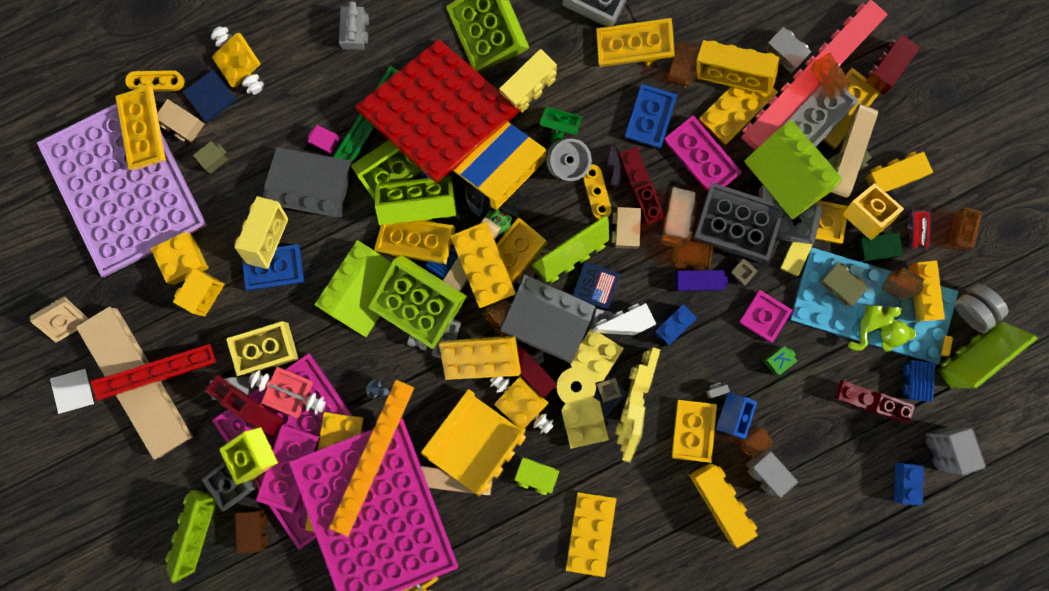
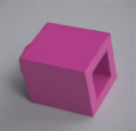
M316 125L315 129H312L308 135V142L313 147L331 156L340 141L337 134L319 125Z

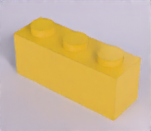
M915 151L906 155L902 161L895 159L888 162V166L885 168L878 166L871 169V174L866 176V180L870 187L875 183L886 193L933 173L925 153L917 154Z
M937 261L917 262L909 265L916 322L945 319Z

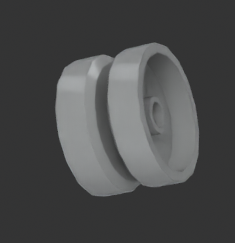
M572 138L558 139L550 145L546 152L545 161L546 167L553 176L566 181H575L586 175L590 169L592 159L591 152L583 142Z
M979 283L972 286L967 291V295H962L954 304L960 317L973 329L982 333L989 332L996 322L1005 318L1009 312L1007 305L996 292Z

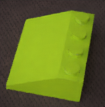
M455 0L446 6L470 64L478 73L512 59L529 49V45L509 0Z
M790 120L774 132L744 161L792 220L837 188L842 180V177L793 120Z
M605 216L592 223L532 263L531 267L540 281L552 284L559 279L558 275L564 271L566 274L575 268L573 264L578 261L583 263L590 258L589 254L595 251L597 253L606 247L604 243L609 241L608 217Z
M357 240L315 305L367 337L380 318V315L368 307L392 262Z
M401 255L393 260L368 308L434 349L467 296Z
M996 323L989 332L973 336L969 340L971 343L955 351V356L940 363L941 367L937 369V372L950 388H977L1038 338L1034 334L1007 323Z
M195 489L185 496V508L178 518L179 527L172 537V550L166 556V571L171 582H177L195 572L216 504L210 493Z

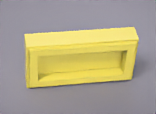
M791 242L780 269L799 276L812 244Z

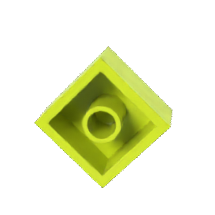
M262 428L244 432L219 449L236 485L256 478L278 463Z

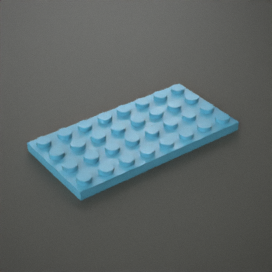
M811 247L805 261L789 321L861 342L859 336L860 322L865 314L867 305L882 306L883 312L886 307L901 308V314L898 317H894V319L904 321L908 327L915 330L917 336L899 347H894L891 351L939 365L944 336H947L958 291L940 286L945 319L916 322L911 278L909 276ZM836 263L847 266L850 270L849 272L854 277L861 278L865 282L864 285L868 288L854 306L846 307L818 283L829 268ZM880 328L868 332L867 339L869 345L882 348Z

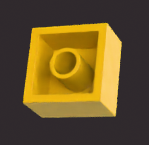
M874 183L853 200L842 215L872 240L889 226L904 208Z
M183 232L150 248L168 284L176 285L184 281L187 273L192 271L193 268L200 271L209 269L194 236L188 232Z
M193 268L192 271L187 273L182 288L180 287L176 291L173 302L193 314L205 317L225 284L211 275Z

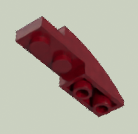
M638 146L618 153L624 167L627 182L638 208H641V214L646 224L665 218L653 183L649 180Z
M219 374L216 375L205 390V392L220 401L221 405L255 427L262 428L264 432L272 436L284 421L278 414L255 398L248 396Z
M840 380L834 398L854 407L910 424L915 405L871 391L844 380Z

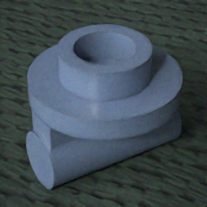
M376 379L368 383L366 387L367 396L371 399H374L377 395L387 396L389 393L387 388H381L380 381Z

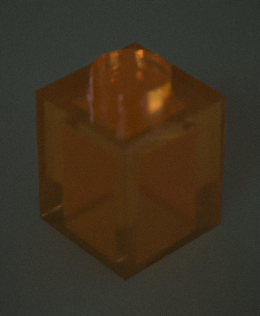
M762 427L749 433L746 439H740L742 442L741 448L746 455L750 454L752 457L758 456L774 445Z

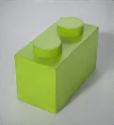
M522 457L515 481H518L517 485L528 489L529 486L536 488V492L547 495V492L552 494L559 470Z

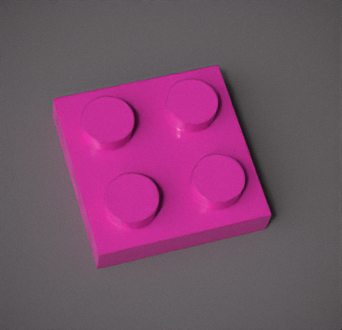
M758 290L738 323L773 343L791 314L792 309L763 291Z

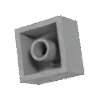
M761 450L745 464L748 468L747 473L754 480L756 479L761 482L760 487L772 497L774 495L779 498L783 497L798 483L771 451Z

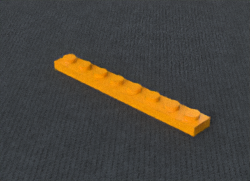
M398 380L395 381L329 529L349 536L414 387Z

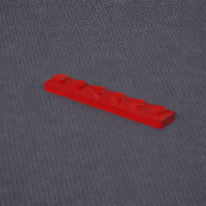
M211 344L91 381L97 401L215 364L216 359Z

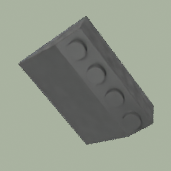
M277 147L265 182L263 198L278 201L281 207L343 217L351 160Z
M711 183L691 241L764 264L770 259L784 209L777 203Z
M524 275L500 332L508 336H515V339L572 363L590 323L595 306Z

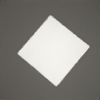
M86 369L50 379L58 414L94 404Z

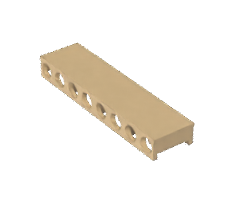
M109 306L76 327L105 377L149 363L128 325L116 308ZM161 381L116 395L154 460L163 457L169 451L193 438Z

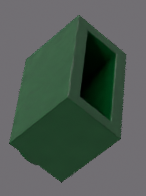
M885 231L872 240L863 234L861 235L862 238L855 241L858 260L862 263L903 256L900 233L892 234V231Z

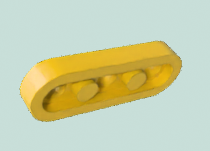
M133 71L127 75L125 80L126 85L132 91L145 86L153 87V92L178 91L184 86V78L177 71ZM140 80V83L135 85L136 81ZM156 80H159V83L157 85H154V82ZM178 80V82L175 85H173V81Z
M591 164L590 169L583 176V181L592 214L599 220L605 216H610L611 205L601 169L597 165ZM594 171L596 175L592 177L589 175V172ZM594 189H599L601 193L596 195ZM599 207H604V208H605V212H604V213L599 212L598 208H599Z

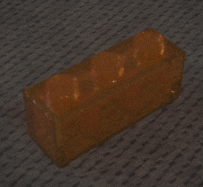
M673 187L668 201L660 244L683 249L686 242H690L692 231H689V229L693 226L695 219L692 211L695 212L697 200H695L696 192Z

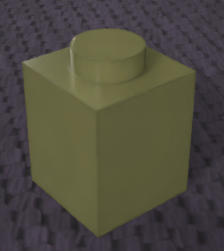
M212 141L193 155L210 174L228 160L224 155L227 153L220 144L216 145Z

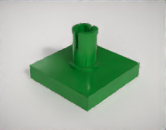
M546 106L540 125L553 129L550 141L554 143L558 139L563 138L564 132L577 135L582 116Z

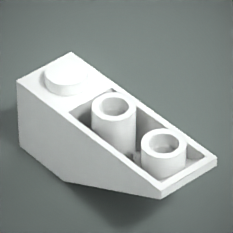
M637 303L629 307V312L623 314V311L612 315L613 319L608 322L605 318L595 323L597 327L591 331L592 333L635 335L656 325V322L647 304L639 306Z

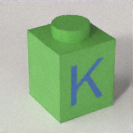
M781 346L765 358L763 362L775 376H778L796 363L797 360L795 358L796 354L790 347Z

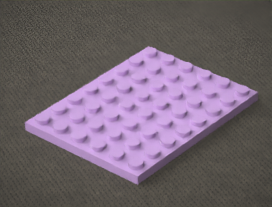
M117 103L37 142L101 277H106L152 254L150 248L183 232L192 234L207 226L162 133L161 137L166 161L134 171L128 169Z

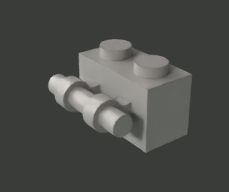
M349 2L348 6H341L339 44L342 49L365 50V43H368V32H365L366 25H369V15L366 14L364 7H356L355 2Z

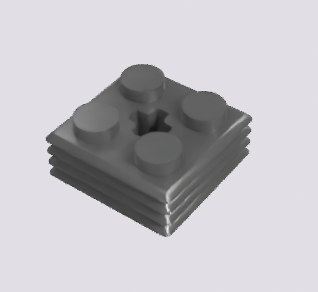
M813 204L793 220L784 211L776 238L778 240L813 245L822 208L818 204ZM798 219H800L802 222H801V223H798L797 226H796V225L794 224L795 221H797Z
M226 462L201 479L221 511L229 509L257 488L252 480L236 485Z

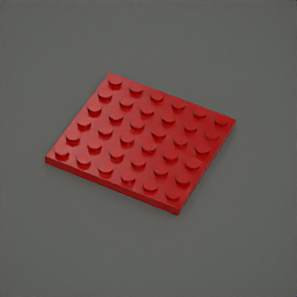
M440 39L356 105V110L435 183L439 182L519 113L518 107L515 108L493 85Z

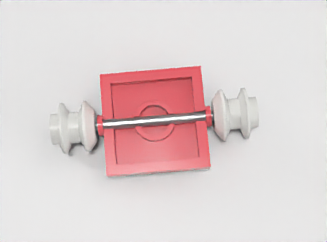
M276 367L271 381H269V374L266 373L262 376L260 370L256 373L253 372L250 376V388L257 386L259 387V392L267 388L261 403L288 415L299 418L304 405L306 406V411L313 409L315 415L318 412L321 413L325 407L326 402L323 401V396L318 399L316 398V393H313L308 397L314 381L280 367Z

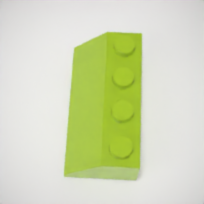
M389 140L351 165L374 200L376 184L409 181L422 171Z

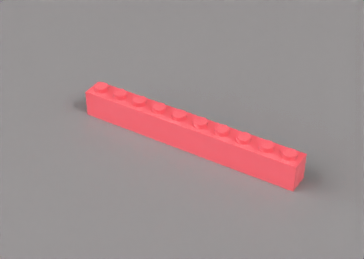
M872 0L866 5L862 3L855 10L857 15L854 18L850 16L842 24L845 26L842 31L837 29L830 37L832 41L829 44L825 42L819 48L818 52L820 54L817 57L812 56L805 63L808 67L804 71L800 69L793 76L795 80L792 84L787 82L780 90L782 94L779 97L775 95L769 101L768 105L770 107L766 111L762 109L755 116L757 121L754 124L750 122L742 130L744 135L741 139L754 151L794 115L888 15Z

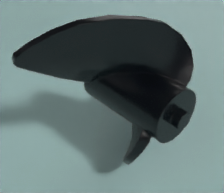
M466 181L465 196L471 212L477 217L486 215L492 210L490 198ZM508 199L500 206V208L515 217L518 216L515 205Z

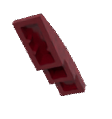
M499 333L496 337H507L508 335ZM516 342L521 375L544 398L558 384Z

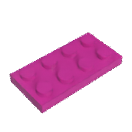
M691 116L663 140L707 192L711 183L726 187L742 173L694 116Z
M286 425L281 426L273 449V454L278 463L266 470L256 501L295 513L301 493L289 462L316 452L320 436Z

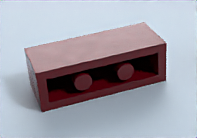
M901 35L897 40L894 38L886 47L888 49L887 53L884 51L877 59L879 64H874L867 73L870 76L866 83L882 95H885L894 86L920 49L919 46L904 35Z

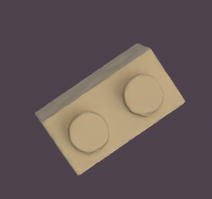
M168 99L157 113L158 120L160 121L159 126L166 131L172 129L176 132L174 136L183 142L185 139L193 142L204 126V123Z
M618 207L616 213L613 212L612 224H616L615 231H612V243H615V248L638 249L640 246L641 208Z

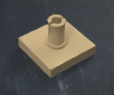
M65 297L56 300L54 303L52 302L51 305L30 316V321L54 342H58L76 332V327L89 319Z

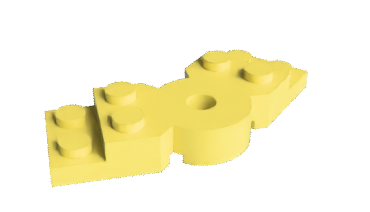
M590 328L580 344L571 363L572 368L565 370L557 381L558 395L566 403L562 409V415L570 448L609 440L600 401L593 397L596 392V383L605 380L624 348L600 333H592V328ZM574 382L582 384L580 392L575 393L572 391L571 386Z
M649 348L648 351H644L641 360L644 365H635L630 370V389L620 420L622 422L618 423L615 432L618 435L617 443L622 444L620 450L623 452L622 460L627 462L631 461L641 437L645 413L643 393H648L660 349Z

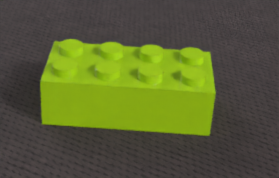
M452 175L444 176L437 183L431 178L376 184L375 209L379 225L456 216Z

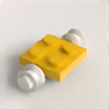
M226 27L215 28L212 31L211 39L217 40L215 45L221 48L212 58L231 87H237L243 81L242 86L248 87V94L259 93L264 83L262 81L258 82L259 76L256 74L251 75V73L261 64L240 33H236L234 36L227 34L228 29Z
M521 376L511 387L508 386L510 378H491L492 384L490 387L495 385L497 387L496 393L504 392L494 405L518 428L522 430L534 420L533 428L539 427L541 429L540 434L542 432L547 434L554 426L552 424L553 420L549 421L546 419L547 413L539 416V413L548 402Z

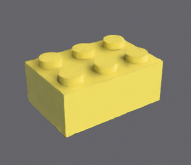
M540 49L500 87V94L515 108L518 107L519 112H524L529 107L528 103L533 98L536 100L542 94V89L546 85L549 87L554 83L557 74V64Z
M256 197L255 202L251 204L249 216L244 221L243 230L235 242V249L246 264L264 269L269 268L288 222V217L278 201Z
M284 321L226 338L237 376L250 375L258 370L263 371L299 359L289 324Z

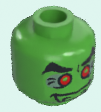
M500 208L494 211L490 210L485 216L502 228L497 237L504 236L513 225L511 223L512 217Z

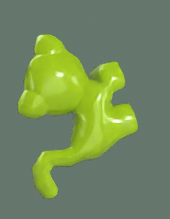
M867 305L865 314L860 322L859 336L861 342H850L848 347L854 351H862L868 346V332L879 328L881 329L882 348L885 352L905 344L917 335L915 330L908 327L904 321L894 319V317H898L901 314V308L886 307L883 312L882 306Z

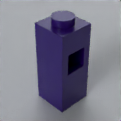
M724 270L677 271L675 273L676 292L723 291L727 287L728 278L727 275H724Z

